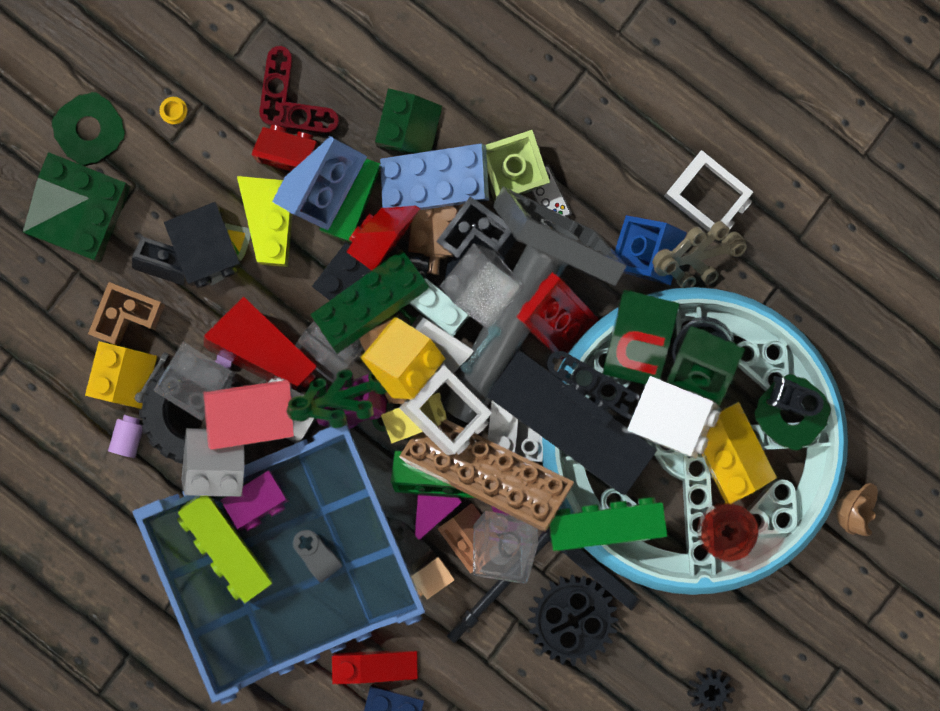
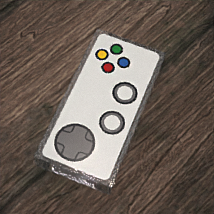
M549 164L545 165L550 183L530 192L535 202L568 217L572 215V212Z

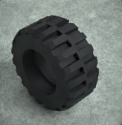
M186 358V360L171 362L166 368L162 367L156 372L155 378L149 380L146 385L148 387L146 393H142L140 400L143 404L142 410H139V417L143 420L142 430L150 439L148 442L153 448H157L162 456L170 458L177 463L183 464L185 436L174 428L169 416L170 404L176 393L192 385L204 386L211 391L243 387L242 383L235 377L236 375L230 370L206 359Z

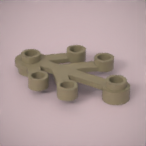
M718 221L712 225L707 234L700 227H694L673 251L669 249L659 251L654 256L652 263L655 272L659 276L671 274L681 288H692L696 284V278L690 272H683L678 267L685 264L692 266L700 274V278L707 285H710L718 279L719 273L712 266H707L702 260L723 254L739 257L746 251V240L738 232H730L729 227L724 222ZM715 239L722 240L721 244L708 247ZM693 244L694 247L689 252L685 253Z

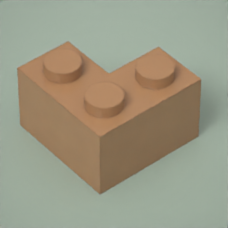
M108 282L88 334L120 346L130 320L156 330L166 304Z

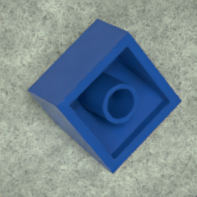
M626 215L615 248V253L626 265L623 273L671 285L673 276L671 274L659 276L654 270L653 258L663 249L673 251L685 239L687 232L668 223Z

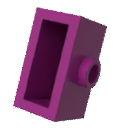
M267 471L242 487V496H226L221 499V502L237 529H246L248 532L262 523L260 519L267 514L273 517L285 510L284 504L289 502L273 473Z

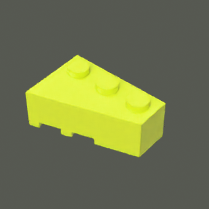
M237 176L257 262L260 265L288 267L293 214L272 202L283 180Z

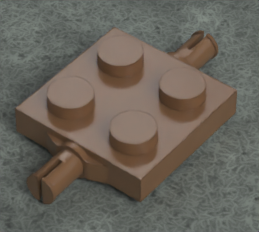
M464 204L419 210L413 219L408 252L425 255L430 258L427 274L439 275L440 260L454 257L436 241Z

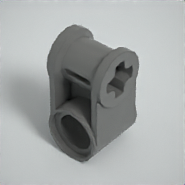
M305 530L297 533L294 537L293 547L321 584L343 566L334 552L325 545L315 532ZM303 536L305 538H313L311 542L313 548L311 550L309 548H301L300 545L303 543L301 538Z

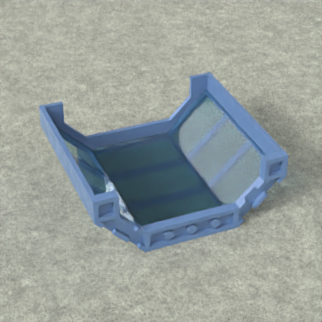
M347 423L342 428L329 427L318 432V434L313 435L314 442L308 444L305 439L244 465L243 486L270 471L289 502L284 504L285 510L273 517L267 514L260 519L262 523L248 532L246 529H237L221 502V499L226 496H211L272 579L270 586L245 604L241 598L238 600L234 599L227 589L230 583L224 575L220 578L217 576L210 565L213 560L207 553L204 555L200 553L193 542L196 540V537L190 530L185 532L177 521V518L180 517L177 513L178 509L197 495H184V497L180 498L176 494L132 511L212 703L220 700L221 704L230 702L237 698L236 693L243 687L276 671L279 672V675L295 669L293 664L304 660L305 664L321 658L319 653L330 649L331 653L337 652L347 647L345 642L355 638L356 642L365 640L372 636L371 631L395 622L401 623L405 621L406 625L415 623L422 619L421 614L426 611ZM310 530L315 532L343 564L338 571L322 584L310 572L306 563L293 547L294 537L301 531ZM303 536L301 538L303 540L302 545H300L301 548H309L311 550L313 548L311 546L313 538H305Z

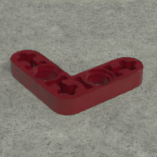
M273 47L268 52L259 109L261 120L268 126L277 125L291 130L321 134L335 132L339 126V117L333 109L287 102L293 58L286 47ZM280 52L287 59V62L281 63L280 69L281 72H286L285 76L279 73L270 74V70L276 72L277 63L272 59L273 57H278ZM274 79H279L284 83L283 90L278 94L271 93L268 89L269 83ZM266 98L282 99V103L276 101L275 110L280 113L279 116H274L273 120L270 121L265 111H270L272 102L271 100L266 101ZM296 110H303L307 113V120L305 123L297 125L292 121V114ZM311 112H316V118H325V114H330L334 124L331 123L328 125V128H324L322 122L314 121L315 127H310L312 122Z

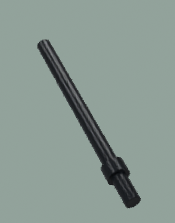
M549 527L538 536L470 611L466 610L460 617L461 621L447 635L454 644L469 628L472 629L479 622L478 618L549 542L551 539Z

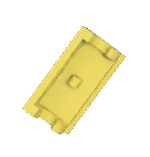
M440 393L431 395L419 408L436 426L441 425V422L446 420V413L440 399ZM400 408L381 415L391 443L423 432Z

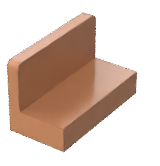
M473 504L468 505L438 528L439 532L470 573L487 563L504 549V545Z

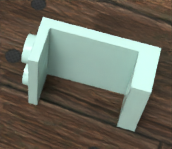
M425 278L424 280L430 289L409 304L429 321L454 337L468 320L469 313Z

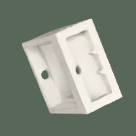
M701 150L664 197L709 232L714 222L680 195L697 172L705 165L741 194L739 199L721 219L731 229L735 224L731 220L737 212L743 214L752 203L749 197L753 191Z
M445 365L437 369L414 399H407L399 407L446 455L462 453L470 444L468 439L474 432L476 434L480 433L488 425L489 422L486 419L492 414ZM444 381L477 413L475 418L453 441L419 409Z

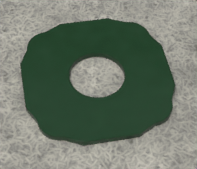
M96 92L78 95L60 107L56 116L52 119L54 138L66 156L80 165L99 162L117 150L120 142L125 137L122 118L111 102ZM84 117H93L100 124L99 135L90 141L81 139L76 131L77 123Z
M788 374L783 378L795 382L802 387L814 390L822 396L824 404L821 412L809 417L804 416V419L796 425L787 424L781 418V409L765 403L766 399L771 397L775 382H773L759 398L754 415L761 430L779 446L787 447L791 450H799L811 444L826 427L831 407L825 395L807 379ZM807 395L803 398L802 404L805 410L812 412L815 409L816 400L812 396Z

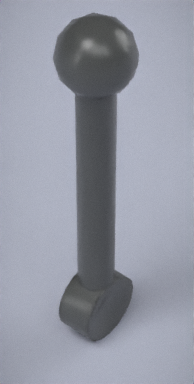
M164 352L141 392L135 395L136 402L142 403L140 400L142 393H146L147 383L150 379L155 378L156 372L166 363L169 358L168 353Z

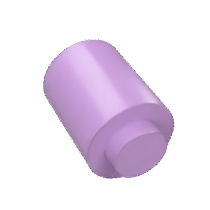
M124 415L123 420H116L108 449L109 452L135 458L143 432L141 427L143 425L139 424L140 419Z

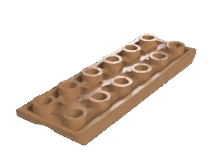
M448 420L442 421L441 425L437 426L451 441L464 429ZM424 432L413 435L400 454V458L407 464L544 531L549 527L559 507L574 485V481L475 433L468 439L470 442L468 447L460 454L446 455Z

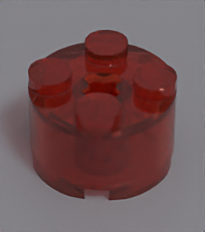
M719 503L708 508L701 515L697 529L698 539L703 549L711 556L724 561H737L745 558L754 548L759 536L758 525L754 516L744 507L732 503ZM725 525L734 528V532L730 533L729 539L721 534V531L725 530Z

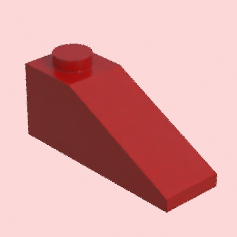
M417 651L334 652L332 655V684H361L418 679Z

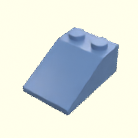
M329 137L285 176L272 202L302 219L329 230L367 156Z

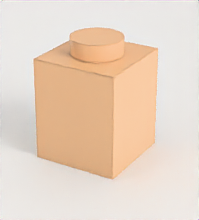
M439 556L411 575L420 597L424 595L427 600L455 580Z

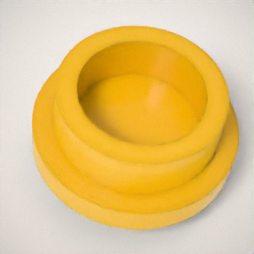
M178 97L166 98L161 103L159 110L162 119L172 125L184 121L188 112L185 102Z

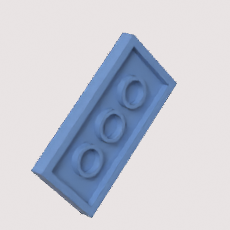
M482 143L380 159L382 208L416 205L420 210L461 205L470 196L478 202L489 201L486 145Z

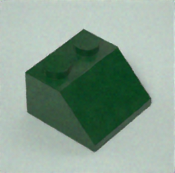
M388 88L375 139L376 147L404 154L432 151L443 106L414 94Z
M690 326L667 383L710 400L720 406L742 357L744 348L737 346L733 342L713 336L705 330Z

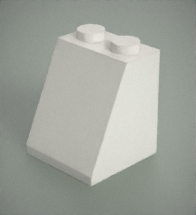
M650 377L628 430L646 440L697 459L698 454H702L706 449L708 443L706 435L709 428L714 427L718 420V405L698 395Z

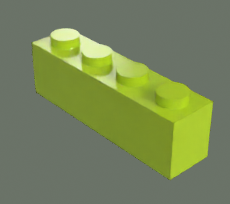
M197 495L178 509L177 513L180 516L177 518L178 523L185 532L190 530L196 537V540L193 541L202 555L207 553L213 560L210 564L219 578L224 575L230 583L227 589L235 600L241 598L245 604L272 584L271 577L211 496Z

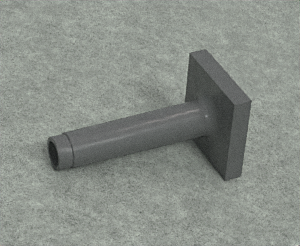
M504 186L492 206L515 238L526 243L527 246L471 348L474 350L473 353L462 364L456 376L486 407L491 401L487 394L519 352L530 332L516 316L520 313L522 306L537 292L543 280L547 279L552 272L561 278L566 267L570 264L615 286L626 268L624 262L597 231ZM450 387L449 393L443 402L444 409L456 418L470 423L477 413Z

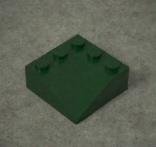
M48 152L37 178L23 233L100 263L131 186L123 181Z

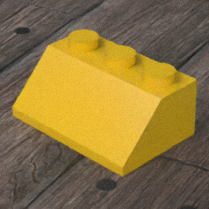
M737 402L719 411V417L715 426L710 427L706 435L708 443L702 456L725 503L731 504L757 491L777 477L740 403Z

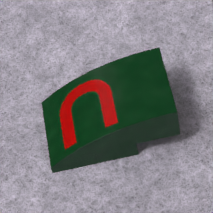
M623 290L602 374L647 385L650 377L660 380L680 303Z

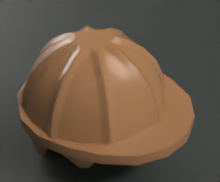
M867 483L860 490L846 492L838 500L836 516L839 524L846 532L862 536H870L872 534L868 524L876 518V513L873 511L878 494L876 485Z

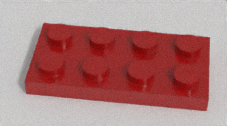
M553 272L547 279L541 282L537 292L522 306L520 313L516 316L552 353L556 351L569 353L581 336L599 321L594 313ZM561 356L559 359L563 361L564 357Z

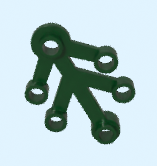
M345 369L336 374V379L329 389L327 388L326 380L322 378L312 380L310 388L304 396H296L288 402L287 416L291 420L299 422L306 421L310 417L327 420L332 428H342L347 423L345 412L343 410L330 411L322 408L333 407L355 411L358 418L368 419L374 413L372 403L366 400L355 401L350 399L374 391L376 394H385L387 391L372 372L369 373L368 382L343 390V388L354 384L353 372Z

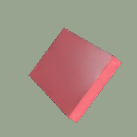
M288 380L203 392L208 447L210 450L294 437L293 420L287 416L286 411L288 402L291 400L290 382Z

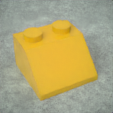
M398 318L391 320L361 357L389 395L397 399H414L446 359L429 337Z
M99 341L85 396L142 409L143 402H136L135 395L141 392L155 369L158 356Z

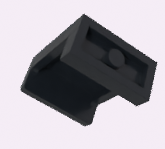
M216 202L164 222L186 281L190 286L196 285L197 288L211 284V279L222 275L223 278L235 275L238 273L237 268L243 266L222 218L221 209Z

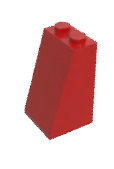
M244 296L204 335L203 346L208 351L231 361V363L268 382L271 379L288 380L292 386L291 389L297 392L299 390L305 392L310 387V382L316 378L314 374L317 366Z

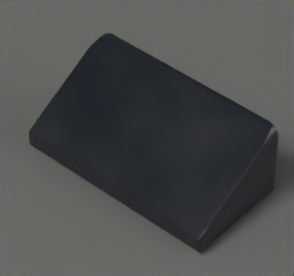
M141 237L132 256V269L184 285L186 278L173 246Z

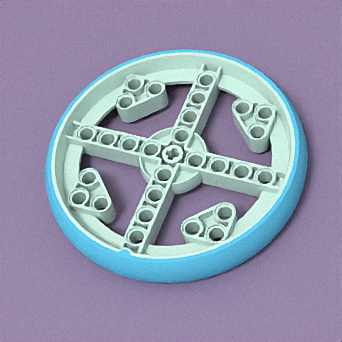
M692 287L648 294V296L680 303L673 328L674 340L681 331L683 322H689L692 319L704 316L716 318L726 324L733 335L746 340L736 345L748 347L752 352V357L748 362L740 359L738 367L762 389L766 391L770 387L768 377L772 372L777 373L781 378L785 375L793 374L807 379L825 395L831 407L826 427L811 444L802 447H807L806 460L796 491L793 484L787 480H773L742 514L740 521L742 528L748 533L756 534L752 539L738 546L715 552L711 479L713 477L702 454H698L697 459L672 449L664 450L659 444L645 439L648 444L656 449L654 455L662 468L671 476L683 482L687 554L659 549L643 542L646 540L584 547L599 562L615 573L652 589L690 595L714 594L734 590L759 581L789 563L811 542L827 520L843 483L847 463L848 432L843 401L837 383L817 348L795 325L773 309L751 298L718 289ZM618 308L602 317L590 327L573 345L568 354L602 373L603 368L600 367L598 359L601 354H607ZM770 345H775L779 349V357L776 360L769 359L766 354V350ZM564 358L558 371L561 368L568 371L569 373L565 377L571 380L573 371L579 365L573 362L571 368L564 363L566 359ZM581 370L576 375V381L580 386H588L592 382V375L587 370ZM607 376L626 388L632 382ZM616 388L611 397H605L601 394L602 398L607 401L613 400L617 394ZM787 423V424L796 425V424H798V423ZM751 425L763 450L787 448L774 443L761 430L759 425ZM542 437L543 467L574 481L573 487L559 509L570 508L571 513L582 512V506L599 504V509L609 508L606 504V498L611 493L619 494L621 501H627V506L637 505L626 494L622 495L613 488L605 490L599 502L589 484L584 467ZM695 460L699 461L703 466L702 473L696 477L692 476L689 472V465ZM780 484L785 485L788 490L787 496L782 500L777 499L774 494L775 488ZM697 488L704 492V500L700 504H694L690 499L691 492ZM785 512L789 516V523L787 526L780 528L776 523V517L778 514ZM752 514H758L761 517V525L757 529H751L748 525V519ZM699 516L703 517L706 521L705 529L701 532H695L692 528L693 520ZM698 545H705L708 551L707 556L702 560H696L693 554L695 547Z

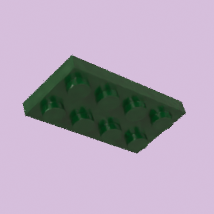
M400 250L310 315L331 347L338 354L430 289V287L404 251Z

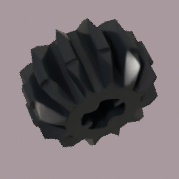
M706 667L705 677H703L700 671H696L695 674L700 680L698 682L692 679L688 681L691 686L695 687V689L687 691L688 696L695 697L690 702L692 707L701 704L699 711H706L708 707L709 711H716L717 706L721 711H726V707L722 703L724 701L733 703V699L726 694L735 692L733 686H726L730 683L731 678L725 676L721 679L723 674L721 669H717L713 676L711 668ZM709 685L717 689V692L713 693L712 698H709L706 693L704 694V691L709 690Z

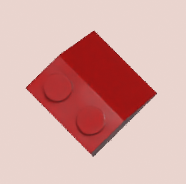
M271 125L270 129L262 128L251 155L257 163L292 171L318 148V143L313 140V135L298 132L296 136L286 133L287 129L284 127Z
M416 205L381 208L374 216L369 214L362 225L358 226L350 236L349 240L352 244L347 253L370 270L375 269L397 246L420 208Z

